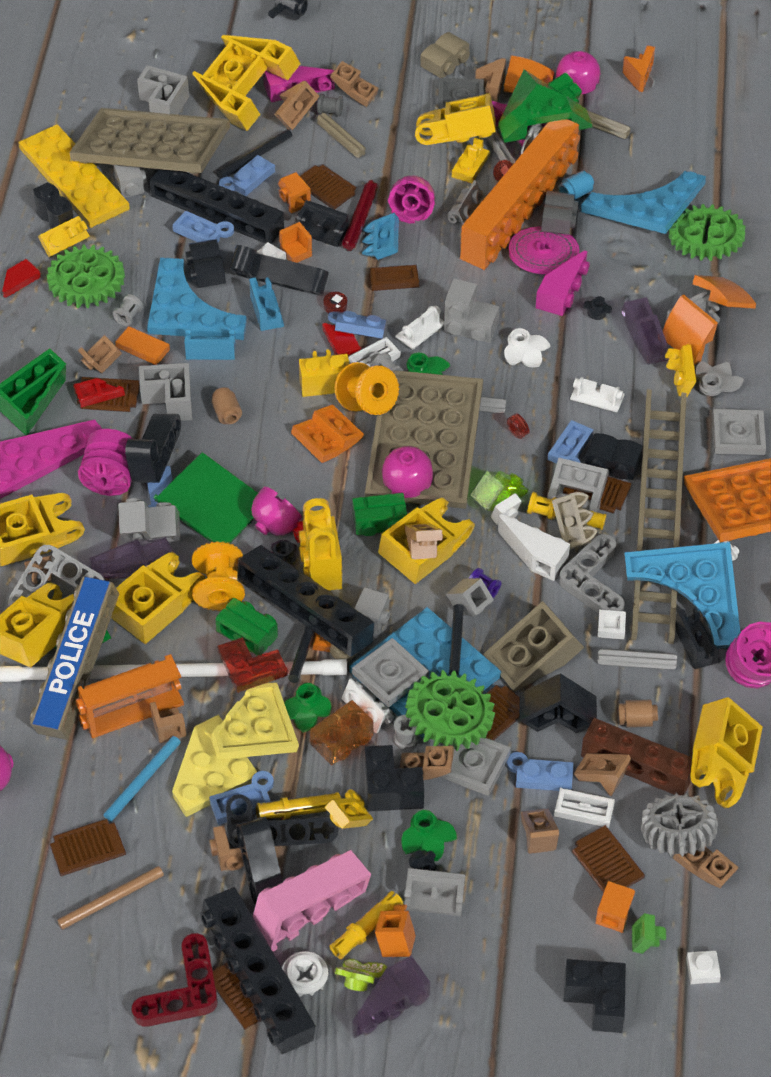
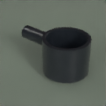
M275 0V6L269 10L268 15L270 18L282 15L298 20L305 14L308 0Z

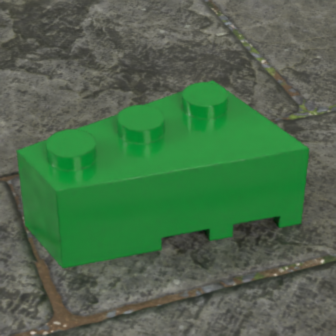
M49 348L0 383V412L23 434H29L66 381V363Z

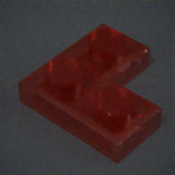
M243 637L217 646L218 654L237 693L288 676V669L278 649L252 658Z

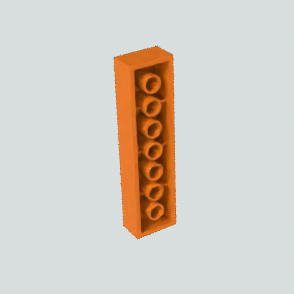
M567 119L546 124L462 225L461 260L483 270L490 263L495 262L501 249H505L508 246L510 238L520 231L525 220L530 219L536 206L542 204L547 191H552L558 179L565 176L567 168L576 162L579 154L577 152V145L580 140V135L578 134L579 124Z

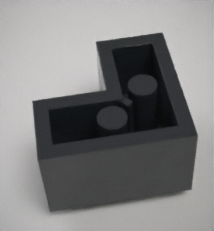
M561 673L521 692L519 696V721L537 732L559 722L571 731L578 733L589 728L594 718L597 719V696Z
M393 745L365 746L368 812L424 809L423 768H394Z
M566 960L563 1002L593 1004L592 1031L622 1033L625 1019L626 963Z

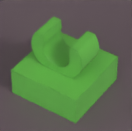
M644 913L632 925V952L643 954L650 946L659 947L660 940H666V928L655 926V915Z

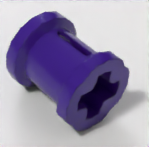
M481 568L475 569L468 578H481L493 598L497 595L502 584L500 580H493L484 574Z

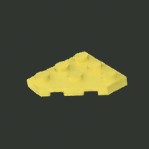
M277 682L250 685L243 698L236 702L227 713L224 721L213 730L211 736L218 760L297 752L299 747Z
M219 715L194 727L172 790L173 798L186 817L210 806L209 796L252 784V776L257 773L247 757L217 759L211 736L217 725L223 722Z

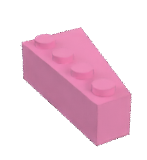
M351 850L341 855L336 854L321 865H313L306 872L296 877L290 876L283 883L261 891L258 895L253 919L274 952L278 949L276 943L285 937L291 941L299 935L298 931L308 922H311L313 925L323 920L330 908L337 911L366 892L371 873Z

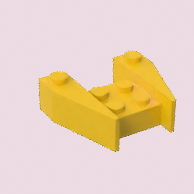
M222 35L221 38L226 47L203 75L195 71L192 74L202 90L223 115L229 119L230 123L248 131L261 114L253 101L246 97L247 93L265 71L288 81L301 63L293 49L279 41Z

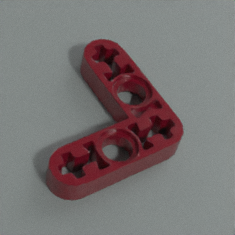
M192 933L187 935L182 941L181 948L188 987L137 998L132 1004L131 1011L138 1025L142 1027L154 1026L207 1015L216 1009L218 1005L208 943L203 935ZM198 944L200 957L198 959H194L192 945ZM204 968L208 973L202 979H195L191 976L195 969ZM205 988L207 1003L202 1004L200 1001L199 989ZM172 1000L183 1002L182 1007L177 1011L167 1009L168 1003ZM161 1003L163 1013H159L157 1004ZM144 1007H148L149 1015L143 1016Z

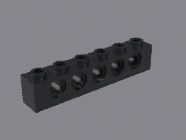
M159 169L150 179L151 197L216 224L223 221L230 222L234 226V231L266 244L268 242L272 244L278 237L279 231L284 229L283 211L207 181L197 175L185 171Z
M262 545L238 559L239 580L350 657L373 642L374 621Z
M233 887L205 898L203 901V911L200 913L202 923L205 928L211 929L218 951H223L227 958L226 962L229 971L233 975L236 974L240 980V989L244 997H249L253 1003V1011L259 1022L263 1021L270 1043L273 1046L276 1045L281 1054H285L312 1042L316 1025L237 889ZM225 923H231V924H233V925H232V926H228V925H225ZM237 946H245V947H247V948L241 949V948H238ZM250 969H258V970H260V971H259V972H253V971H251ZM264 992H271L274 995H265ZM277 1016H285L288 1019H279Z

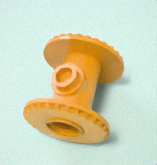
M354 362L342 368L336 377L334 387L336 398L345 409L350 411L363 410L371 415H381L392 409L399 396L398 379L385 366L375 365L370 367L364 363Z
M216 541L205 543V545H201V547L194 551L192 565L197 571L207 576V579L197 583L192 591L193 599L198 606L207 608V610L220 611L225 609L226 605L233 598L241 602L243 601L245 589L237 581L238 559L243 556V553L234 544Z

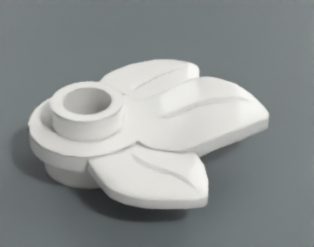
M517 328L508 336V346L504 350V356L510 365L522 362L528 367H539L542 363L541 351L550 348V343L540 335H530L527 330Z

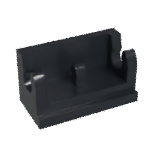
M309 200L304 202V206L296 217V220L300 221L312 239L335 247L339 246L348 230V214Z
M694 608L693 614L687 617L684 609L677 611L675 630L694 669L720 663L719 650L716 645L712 644L700 621L698 608Z

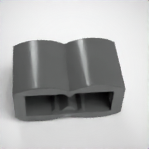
M547 191L541 231L569 234L570 228L575 229L578 201H574L575 194Z

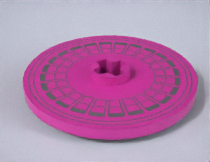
M531 227L514 235L509 243V256L518 267L528 272L548 274L579 254V245L570 234L541 231L542 227Z

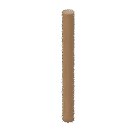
M157 866L57 919L60 928L63 930L163 877V871Z

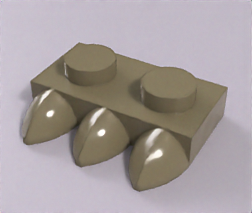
M582 492L571 493L552 500L561 538L570 544V550L591 543V540L598 532L596 528L587 526V522L590 521L594 513L582 508L589 498V495Z

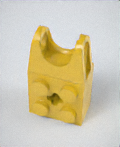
M490 93L446 102L445 108L421 114L416 121L415 137L417 141L423 145H431L455 140L458 143L465 142L470 139L469 137L479 136V138L491 136L493 132H496V118ZM420 134L432 137L429 139H423L420 136Z
M56 493L39 497L28 495L0 504L1 567L32 558L43 545H51L58 549L78 540L84 534L85 529L80 521H63L56 518L72 506V500L68 494ZM65 501L64 503H62V504H60V505H56V504L59 503V502Z
M311 499L304 503L303 530L299 531L300 546H302L299 547L300 558L304 564L303 574L312 578L313 581L329 591L342 589V556L335 517L330 515L329 502L326 499ZM314 506L323 507L317 511L310 510Z
M444 498L436 499L420 509L418 507L381 534L378 553L414 584H417L448 560L469 538L475 524L470 519L451 523L442 517L448 509L447 505L449 503ZM432 524L442 529L443 540L437 541L436 558H411L405 525Z
M173 552L165 554L146 567L144 565L141 566L116 587L119 596L111 618L144 644H147L183 613L194 600L192 596L194 585L206 579L205 575L200 572L192 573L186 577L173 576L180 563L179 556Z
M47 583L28 597H19L0 614V654L30 668L56 646L59 634L63 633L66 624V613L72 608L74 594L61 599L62 592L59 585ZM51 590H54V595L52 599H49V592Z
M729 697L702 706L691 766L692 783L700 788L708 786L713 782L715 800L723 808L733 806L741 798L748 775L754 772L763 728L762 725ZM705 774L706 776L700 780V776ZM733 790L732 795L725 800L727 793Z

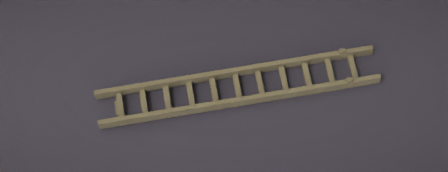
M647 389L636 551L647 550L642 549L643 537L673 540V548L679 547L687 394L684 392L681 393L680 413L651 410L652 390ZM650 419L679 421V432L651 430ZM649 438L678 441V451L648 449ZM648 458L677 460V471L647 468ZM647 477L676 480V491L646 488ZM645 497L675 500V511L645 508ZM644 517L674 520V531L644 528ZM635 580L631 640L637 639L638 622L669 624L668 644H674L677 591L671 589V594L640 591L641 580ZM639 601L670 603V615L639 613Z

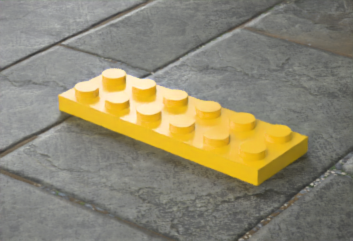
M58 124L18 142L19 149L48 182L59 190L60 195L69 200L72 209L84 220L89 228L130 209L129 202L93 163L71 161L69 152L75 143Z

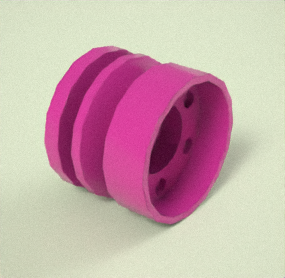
M107 428L91 433L84 451L85 455L78 470L79 480L86 488L106 496L121 495L128 491L132 480L125 449L128 439H133L131 436L119 430Z
M770 622L749 624L733 640L726 652L725 664L729 674L737 683L747 688L758 689L771 683ZM754 656L758 658L756 662L752 660Z

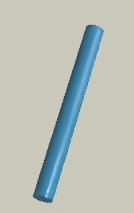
M172 736L103 814L108 821L112 822L180 745L181 742L177 737Z

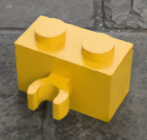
M329 349L326 350V356L318 357L317 352L313 351V358L299 359V379L302 397L334 394L336 377L341 369L349 364L348 354L331 356Z

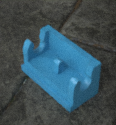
M268 277L265 278L266 284L261 287L258 286L256 278L249 279L250 298L260 331L284 327L276 296Z
M186 329V360H235V329L229 330L230 337H191V329Z

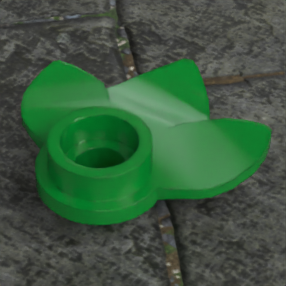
M420 352L413 353L406 362L407 370L416 373L443 375L442 372L450 367L449 362L438 356L428 358L427 355Z
M312 683L300 685L296 690V696L284 702L290 720L295 719L297 728L303 733L314 728L318 717L330 716L332 710L330 700L322 696L320 688Z
M420 810L413 815L410 827L402 834V849L407 855L419 850L433 851L436 854L434 862H437L444 854V842L456 840L457 834L449 822L438 820L429 810ZM426 823V824H428L429 826H427V827H422V826H420V824Z

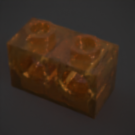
M351 700L310 729V745L332 766L339 760H345L354 749L360 745L367 744L374 736V721Z

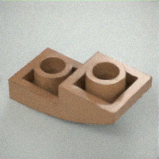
M342 61L331 74L332 80L346 94L367 107L377 95L379 88L360 78L361 71Z
M426 746V750L423 753H402L400 768L422 767L424 780L451 773L454 747Z
M706 846L704 852L696 850L694 856L690 853L684 854L683 857L680 854H674L673 859L688 871L718 888H721L739 868L719 850L716 849L712 852Z

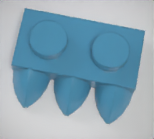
M395 213L376 219L365 226L363 231L371 234L362 241L370 245L362 252L363 255L376 257L379 260L398 252L399 218Z

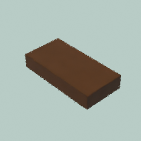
M417 265L370 268L372 291L419 288Z

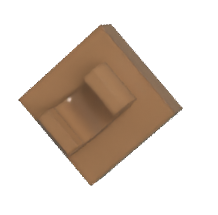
M51 556L43 557L39 565L34 562L32 567L40 569L46 575L48 569H44V566L48 561L52 562ZM25 561V569L27 568L30 561ZM30 572V573H28V574H32V577H31L32 583H33L34 585H38V581H37V578H36L37 575H38V573H37V572ZM50 574L49 578L47 579L48 582H51V579H52V575H51V574Z

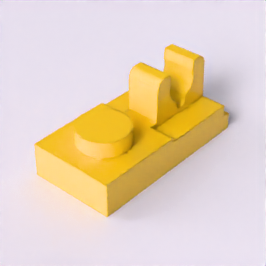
M474 138L473 145H467L452 169V178L473 183L490 155V151L483 148V140Z
M77 216L40 234L38 238L48 257H51L90 236L87 232L88 227L86 223Z
M686 344V346L683 345L681 350L669 348L665 358H669L666 368L676 370L674 385L677 386L678 396H681V393L684 392L687 393L686 397H688L696 383L692 348L691 345Z

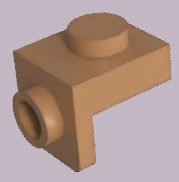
M105 335L88 352L82 347L78 350L83 356L81 361L90 370L96 368L101 374L122 354Z
M214 827V839H210L209 843L212 857L218 856L221 871H233L242 868L244 864L240 848L229 849L225 827Z

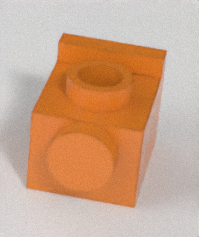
M297 172L279 180L278 186L281 188L279 195L283 202L289 204V212L291 214L301 210L306 200L311 201L310 187Z

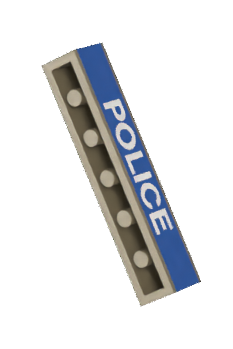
M82 577L80 585L75 588L72 608L66 613V624L63 633L59 634L57 638V650L54 658H51L48 663V675L45 682L40 686L38 703L30 714V724L38 734L65 740L69 739L78 713L76 699H79L78 687L82 686L85 689L89 682L119 596V592L113 582Z

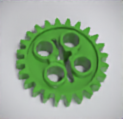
M702 204L701 208L698 209L693 205L692 210L690 211L686 208L684 214L682 213L669 229V239H671V245H676V251L682 250L683 256L690 253L691 259L699 256L701 261L704 257H708L712 261L713 257L716 256L721 260L723 254L730 257L731 251L737 253L738 247L742 248V243L745 241V225H743V219H738V214L731 215V209L724 212L723 206L714 209L713 204L710 208H706ZM710 221L707 243L703 244L706 234V225L707 222Z
M85 244L80 250L73 246V252L65 249V256L57 254V261L52 260V267L47 268L49 290L53 292V297L59 296V302L67 300V306L76 303L77 308L81 304H85L86 308H89L90 303H94L98 307L101 300L108 303V296L115 298V292H121V285H124L125 272L123 262L119 261L118 255L113 256L112 250L105 253L103 246L99 250H96L95 245L87 249Z
M442 670L440 677L431 672L429 679L422 676L420 683L415 682L413 689H410L405 708H407L405 716L411 718L409 722L410 727L417 726L415 735L425 734L424 742L432 739L434 740L433 746L443 743V746L453 745L454 749L458 751L460 744H463L466 749H469L471 742L478 745L480 738L485 739L488 731L491 730L495 712H493L494 703L489 702L491 695L483 694L484 685L475 686L476 679H472L470 682L466 681L465 673L461 678H458L456 671H453L451 676H447L446 672Z

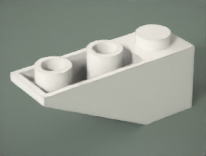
M503 514L499 515L498 533L532 572L555 581L569 559L570 544L561 538L544 533L538 528L519 522L513 517Z

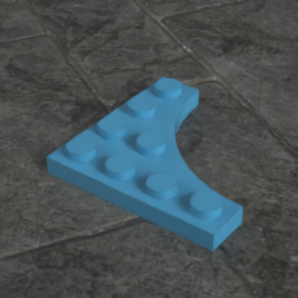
M684 171L678 178L663 187L632 195H606L591 192L581 204V210L583 213L666 234L706 184V176Z
M160 258L147 326L148 334L186 336V329H191V337H230L229 330L235 329V339L244 340L247 323L245 315L221 311L201 300L186 281L184 259Z
M730 542L625 552L627 581L641 580L658 583L685 596L698 608L706 620L714 645L717 648H728L739 635L740 624Z

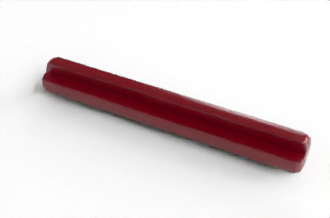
M373 180L365 183L342 242V247L347 249V251H352L356 247L378 190V184L374 183Z

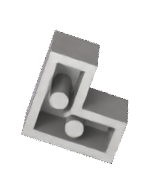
M146 66L137 79L139 100L149 102L150 112L178 115L189 98L188 76Z
M453 279L445 299L444 332L491 343L499 322V306L476 301L477 284Z
M189 363L139 366L142 404L166 403L167 414H179L181 421L192 420Z
M130 498L125 503H118L120 535L129 546L181 542L179 511L175 505L171 503H158L156 507H148L146 502L141 501L139 498Z

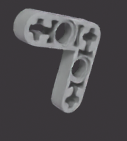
M607 534L596 536L591 543L586 545L562 568L559 584L565 591L598 614L599 610H624L623 598L592 577L615 555L616 541ZM583 559H590L595 564L588 567L584 566L581 561ZM592 588L597 590L599 594L588 596L584 591Z
M43 545L36 551L8 598V607L14 603L12 601L14 596L17 598L21 596L23 590H18L21 584L27 590L35 592L46 583L50 574L55 575L75 588L78 586L75 581L81 576L82 569L88 572L84 575L85 577H97L99 580L104 579L98 572L54 546ZM49 549L53 552L51 556L54 558V561H48L45 564L44 569H48L45 575L43 571L32 567L34 562L39 565L43 559L40 556V552L46 553ZM66 563L76 565L78 572L75 577L67 578L63 575L62 568ZM30 572H37L41 577V583L36 587H31L26 583V576Z

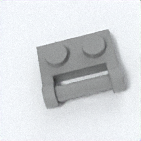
M558 458L548 498L553 499L554 497L566 496L567 494L559 493L560 486L592 493V499L587 500L582 508L599 512L609 471L608 469Z

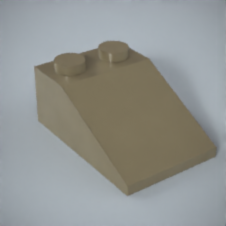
M542 601L483 655L501 671L500 675L516 692L564 666L585 647Z

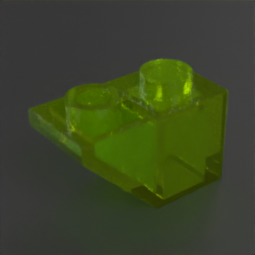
M487 471L470 496L487 511H493L497 504L516 493L519 498H522L528 493L529 489L522 484L524 482L523 479L514 473L509 475L502 471Z

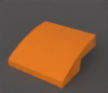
M511 55L504 83V92L513 93L524 69L547 84L553 81L554 71L533 60Z
M694 276L693 285L711 291L710 301L727 307L756 308L753 298L736 283L723 277Z
M682 295L668 316L661 338L671 347L681 350L683 345H691L693 362L696 365L701 362L705 345L713 341L718 322L688 297Z
M333 404L314 411L312 419L293 425L291 434L321 463L348 450L364 436V433Z

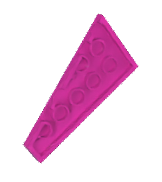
M94 419L1 441L0 499L84 455L91 433L102 429V427Z

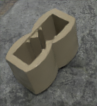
M446 32L436 43L429 45L422 52L421 67L439 78H444L450 75L456 66L468 60L470 56L469 43L450 32Z

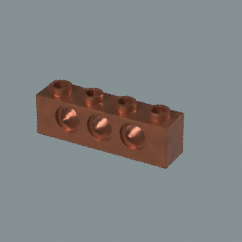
M593 719L583 738L581 757H584L586 753L629 755L631 760L625 775L673 795L676 793L681 796L685 795L691 783L692 757L599 719Z

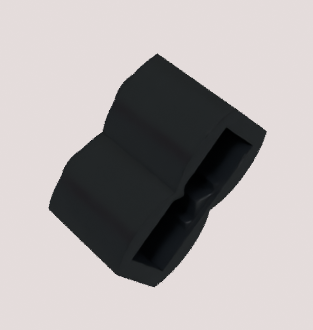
M47 182L33 189L37 214L42 220L49 223L50 229L74 218L71 203L65 197L60 196L59 190L53 184Z
M217 239L190 243L189 251H186L185 254L187 265H192V268H189L191 281H196L198 288L225 284V270Z
M595 433L585 455V464L608 469L609 474L618 479L633 480L642 458L643 446L631 440H618L607 434Z

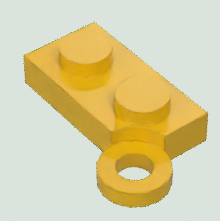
M352 789L345 793L346 798L332 799L325 806L330 813L331 821L342 829L367 826L373 820L364 807L365 803L362 797Z

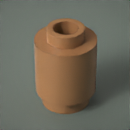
M226 387L219 388L213 393L212 405L219 421L222 424L236 423L242 416V410L235 393Z
M651 699L625 700V703H618L619 725H626V728L653 727V721H658L657 705H652Z

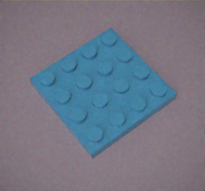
M427 607L349 666V673L352 674V667L393 638L429 671L428 679L431 672L440 677L442 670L446 672L447 676H451L449 674L452 628ZM462 638L460 673L457 677L461 678L465 673L466 681L470 682L472 679H476L475 686L484 685V690H486L501 678V671ZM409 692L388 707L398 717L406 715L407 708H405ZM422 733L419 736L423 739L425 734Z

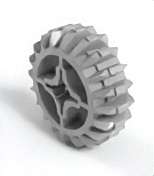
M677 793L675 796L665 794L663 799L655 798L654 803H648L647 809L643 810L641 831L643 832L645 843L650 844L651 849H658L660 854L668 852L671 857L674 854H680L683 857L686 853L694 856L696 850L704 852L705 846H711L713 839H716L718 818H716L713 806L708 805L707 800H700L698 795L689 797L688 793L684 796Z

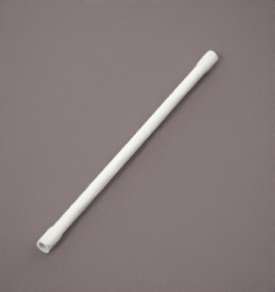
M347 659L305 661L301 675H347ZM294 661L176 664L181 677L289 675ZM146 664L94 665L90 679H107ZM0 666V682L46 680L48 675V666L31 668Z

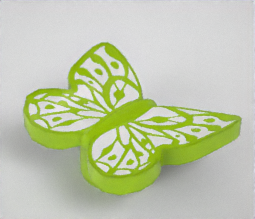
M348 959L344 961L343 967L335 969V974L346 977L344 983L346 988L355 991H367L368 983L373 984L374 978L384 976L387 966L382 963L370 962L361 964L355 959Z

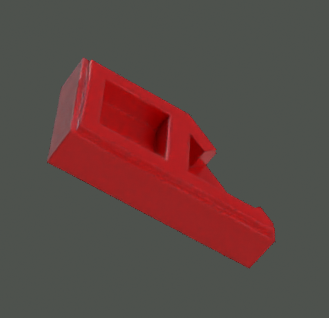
M27 259L7 269L2 289L3 297L7 298L41 278L40 271Z
M322 324V330L335 355L348 354L350 356L361 350L353 333L335 331L334 325Z
M99 378L73 384L81 408L125 396L123 387L106 384V381Z

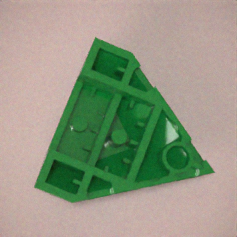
M524 69L498 123V127L505 143L526 139L527 126L567 119L579 124V130L592 128L593 124L586 108Z

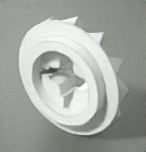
M312 952L295 953L282 966L300 997L303 994L313 996L319 989L323 990L324 984L328 980L326 962L319 955ZM308 970L310 971L311 979L305 977L299 980V971L304 973Z

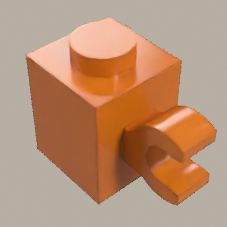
M406 904L394 905L393 911H380L375 934L382 957H411L416 935L409 911H406Z

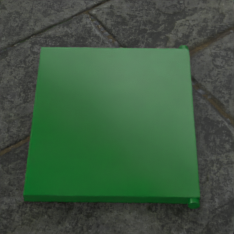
M202 452L159 495L156 494L153 498L157 503H171L175 505L179 511V519L210 542L218 541L231 544L254 520L251 508L258 492Z

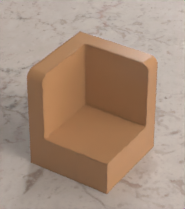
M150 703L151 717L160 743L167 742L172 736L177 738L186 737L185 721L178 708L158 712L156 703Z

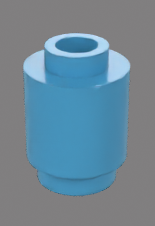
M580 171L564 179L559 184V192L575 194V200L593 190V177L585 171Z

